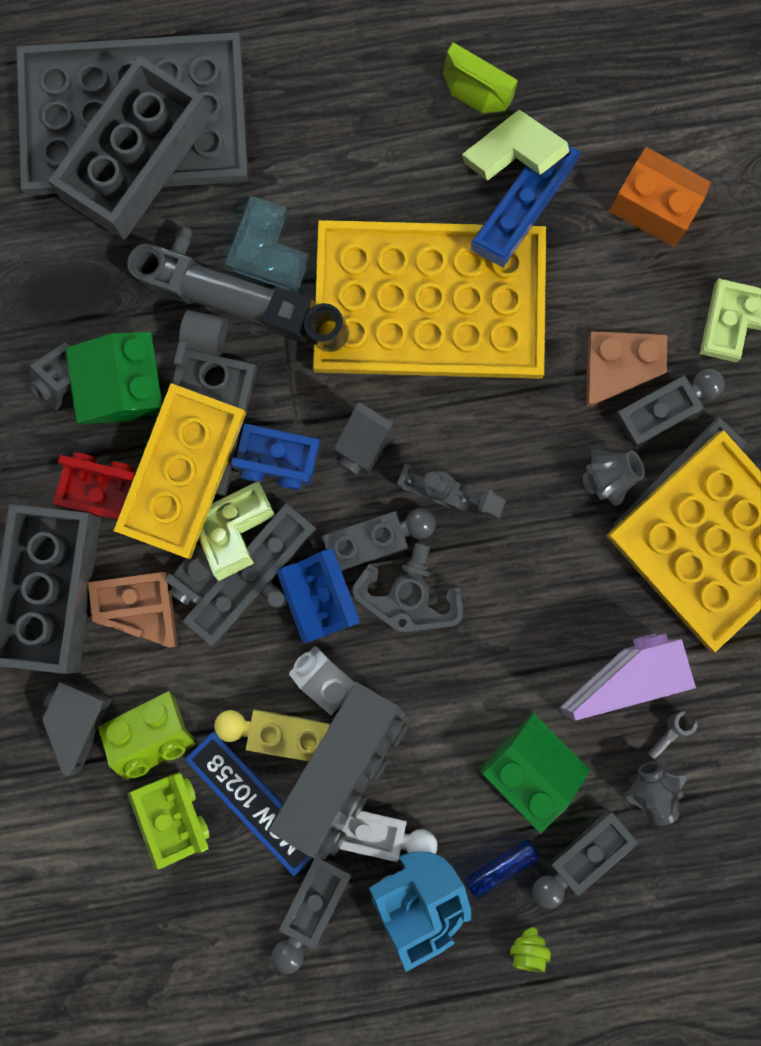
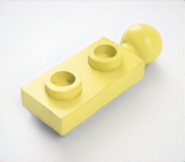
M255 709L253 710L250 722L245 721L239 712L227 710L216 718L214 729L216 735L225 742H234L241 737H248L247 751L309 762L331 723Z

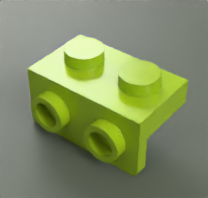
M170 691L98 726L108 765L125 780L141 777L150 768L166 760L176 759L182 756L186 750L196 745L194 737L185 728L176 699Z
M181 773L171 774L127 793L155 870L164 868L194 853H202L208 850L206 839L209 838L208 827L202 816L197 817L192 801H195L194 789L189 779H183Z

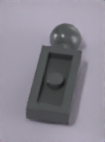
M705 369L699 372L694 378L693 385H690L684 375L618 411L615 416L633 447H636L703 410L704 407L699 398L706 400L717 398L724 390L725 380L722 374L714 369Z
M417 508L407 515L405 521L400 522L397 512L394 511L322 537L326 549L333 548L342 572L409 549L405 537L411 535L416 539L428 538L436 528V520L429 510Z
M607 810L549 861L558 873L554 877L542 876L536 880L532 888L534 901L544 909L557 908L562 903L565 895L564 890L568 886L577 896H580L639 843L613 812Z
M313 859L278 930L289 937L287 940L280 941L272 951V963L277 971L283 974H291L301 967L304 960L303 944L315 950L352 875L351 871L328 859Z

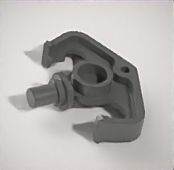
M404 464L396 485L399 488L451 509L500 519L506 500L494 494L493 489H485L483 496L471 494L462 490L463 485L456 482L446 472H429L424 478L409 472L410 465Z
M415 543L411 561H407V565H402L401 569L408 571V574L394 582L389 595L372 596L368 593V585L378 578V569L372 564L367 566L353 586L354 598L398 632L452 627L457 625L463 618L460 587L448 590L446 600L450 603V610L447 614H439L428 606L429 589L422 576L430 577L431 573L427 571L428 566H426L430 550L429 546Z

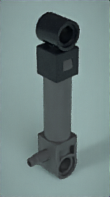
M182 227L171 250L145 243L134 248L128 257L127 264L130 273L151 292L186 304L193 301L266 326L271 333L302 344H306L308 337H310L317 348L326 352L339 350L348 340V325L335 306L327 303L315 305L310 297L277 286L275 290L198 265L191 257L185 256L192 236L190 228ZM158 263L156 270L147 274L148 268L152 264ZM328 321L336 323L331 333L327 335L318 334L319 328L323 323Z

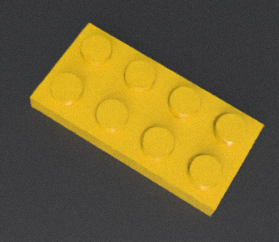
M171 383L114 531L191 559L246 416V411Z

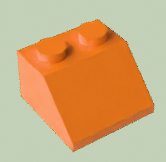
M645 147L620 189L609 212L675 247L687 231L705 199L711 182Z

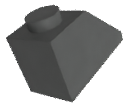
M358 402L334 448L336 456L340 458L337 463L353 475L357 476L358 472L361 471L368 476L392 440L393 423L361 402Z
M71 680L59 682L58 686L54 685L50 689L43 704V707L47 708L42 719L62 774L69 777L81 772L98 734V726L102 725L113 700Z

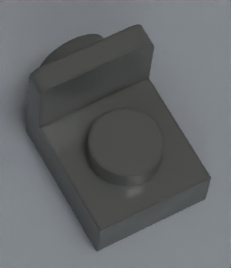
M66 342L30 365L29 389L38 401L41 403L46 402L54 410L62 406V396L71 390L65 349L70 347V345Z
M198 543L191 559L186 558L174 574L169 573L164 579L172 585L169 593L185 605H188L191 601L198 604L218 581L213 575L202 546Z

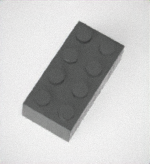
M138 55L48 182L62 201L125 241L210 121L211 117L204 96Z
M9 504L0 562L1 667L62 674L78 673L80 671L90 600L88 582H92L101 522L100 517L85 512Z
M355 682L274 820L269 832L310 858L326 859L329 853L335 855L347 833L342 831L350 816L356 818L366 803L367 796L363 795L370 780L377 782L388 763L384 756L390 745L397 746L407 730L408 725L404 723L406 715L401 708L360 683Z

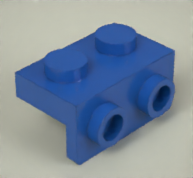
M244 424L237 456L232 459L231 466L236 471H240L239 477L242 479L262 482L264 476L278 479L277 485L280 487L300 490L301 485L311 486L320 439Z
M333 548L321 551L299 563L277 570V575L303 643L311 642L360 623Z

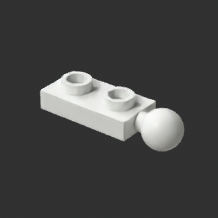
M361 810L356 818L350 816L342 831L347 833L340 849L398 862L401 850L407 851V854L414 851L436 854L437 840L430 831L425 829H418L411 834H405L407 822L405 820Z

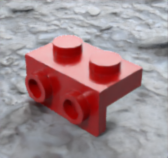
M74 452L72 458L60 455L58 463L63 466L53 505L118 521L136 474L133 473L134 467L116 461H111L110 467L96 464L97 458Z

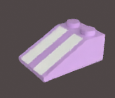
M655 633L633 639L635 646L623 649L560 706L561 714L576 721L696 688L682 639H668L666 633L660 635Z

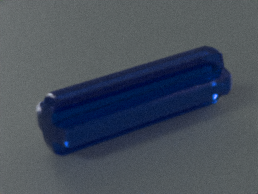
M524 840L469 875L465 879L466 885L475 898H480L540 859L539 853L530 840Z

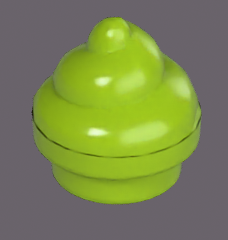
M531 927L514 941V945L510 948V956L514 957L513 967L517 969L545 972L546 963L551 960V951L545 946V940L538 935V930L535 927Z

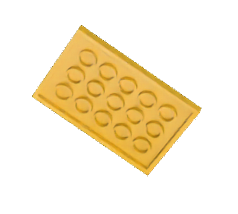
M319 220L316 305L327 303L335 306L348 325L349 337L342 348L333 352L322 351L314 344V373L542 379L544 376L546 226H532L506 265L501 267L470 250L472 240L483 225ZM332 321L323 323L319 328L318 334L327 335L331 333L336 323Z

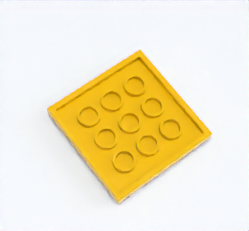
M722 430L709 439L606 535L710 652L714 653L761 610V471L731 437Z

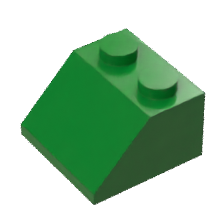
M151 332L112 333L65 349L76 425L154 419L161 410L162 400Z
M532 713L478 768L540 834L570 805L590 772V769L535 713Z

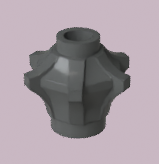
M600 447L591 450L592 461L590 465L586 466L587 472L583 475V483L586 490L590 494L597 493L601 500L608 498L614 507L622 504L627 491L636 482L644 478L645 471L640 457L632 450L625 453L608 452Z
M648 762L638 768V774L631 775L628 778L631 788L624 793L627 802L641 808L648 821L653 825L664 826L675 822L680 815L678 804L679 799L683 796L681 788L686 782L685 774L683 772L667 771L658 762Z

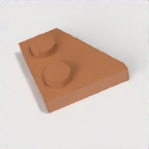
M591 331L588 335L586 407H593L608 398L632 390L640 384L662 377L667 372V335Z
M169 572L88 582L92 622L124 631L136 637L145 638L169 648L178 647L172 594L169 593L171 585L164 580Z

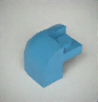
M414 851L399 856L403 870L394 875H388L379 883L369 887L376 912L405 972L435 957L455 944L452 936L462 926L463 922L471 921V908L462 881L454 868L443 857L431 852Z

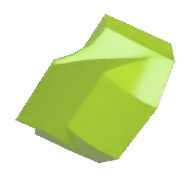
M454 42L447 51L443 75L451 95L482 114L506 111L514 98L518 80Z

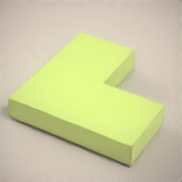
M518 110L464 152L462 156L468 167L488 181L516 158L541 175L568 154L569 148L567 141L521 110Z
M718 279L714 283L700 354L738 362L742 356L747 328L761 330V288Z
M259 482L252 483L212 503L199 540L213 575L218 581L254 564L241 533L275 516Z

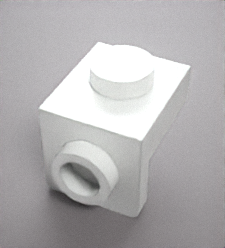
M314 646L309 652L302 654L289 673L298 687L331 716L344 703L355 684L317 646Z

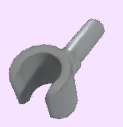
M685 711L673 713L668 717V730L648 752L654 760L678 736L691 735L696 731V721L688 723L684 730L679 727V719L686 713Z

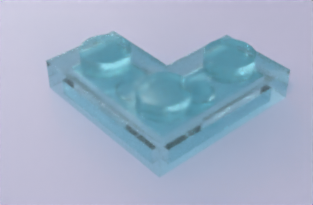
M250 196L225 266L228 270L297 293L310 258L307 253L276 243L287 216L286 207Z

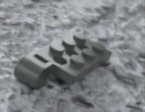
M187 310L180 327L179 343L174 359L176 370L172 384L243 409L247 414L257 366L222 357L227 335V318ZM214 367L222 368L225 371L224 381L217 386L208 385L205 382L207 371ZM245 418L216 495L227 496L233 472L231 463L232 459L236 458Z

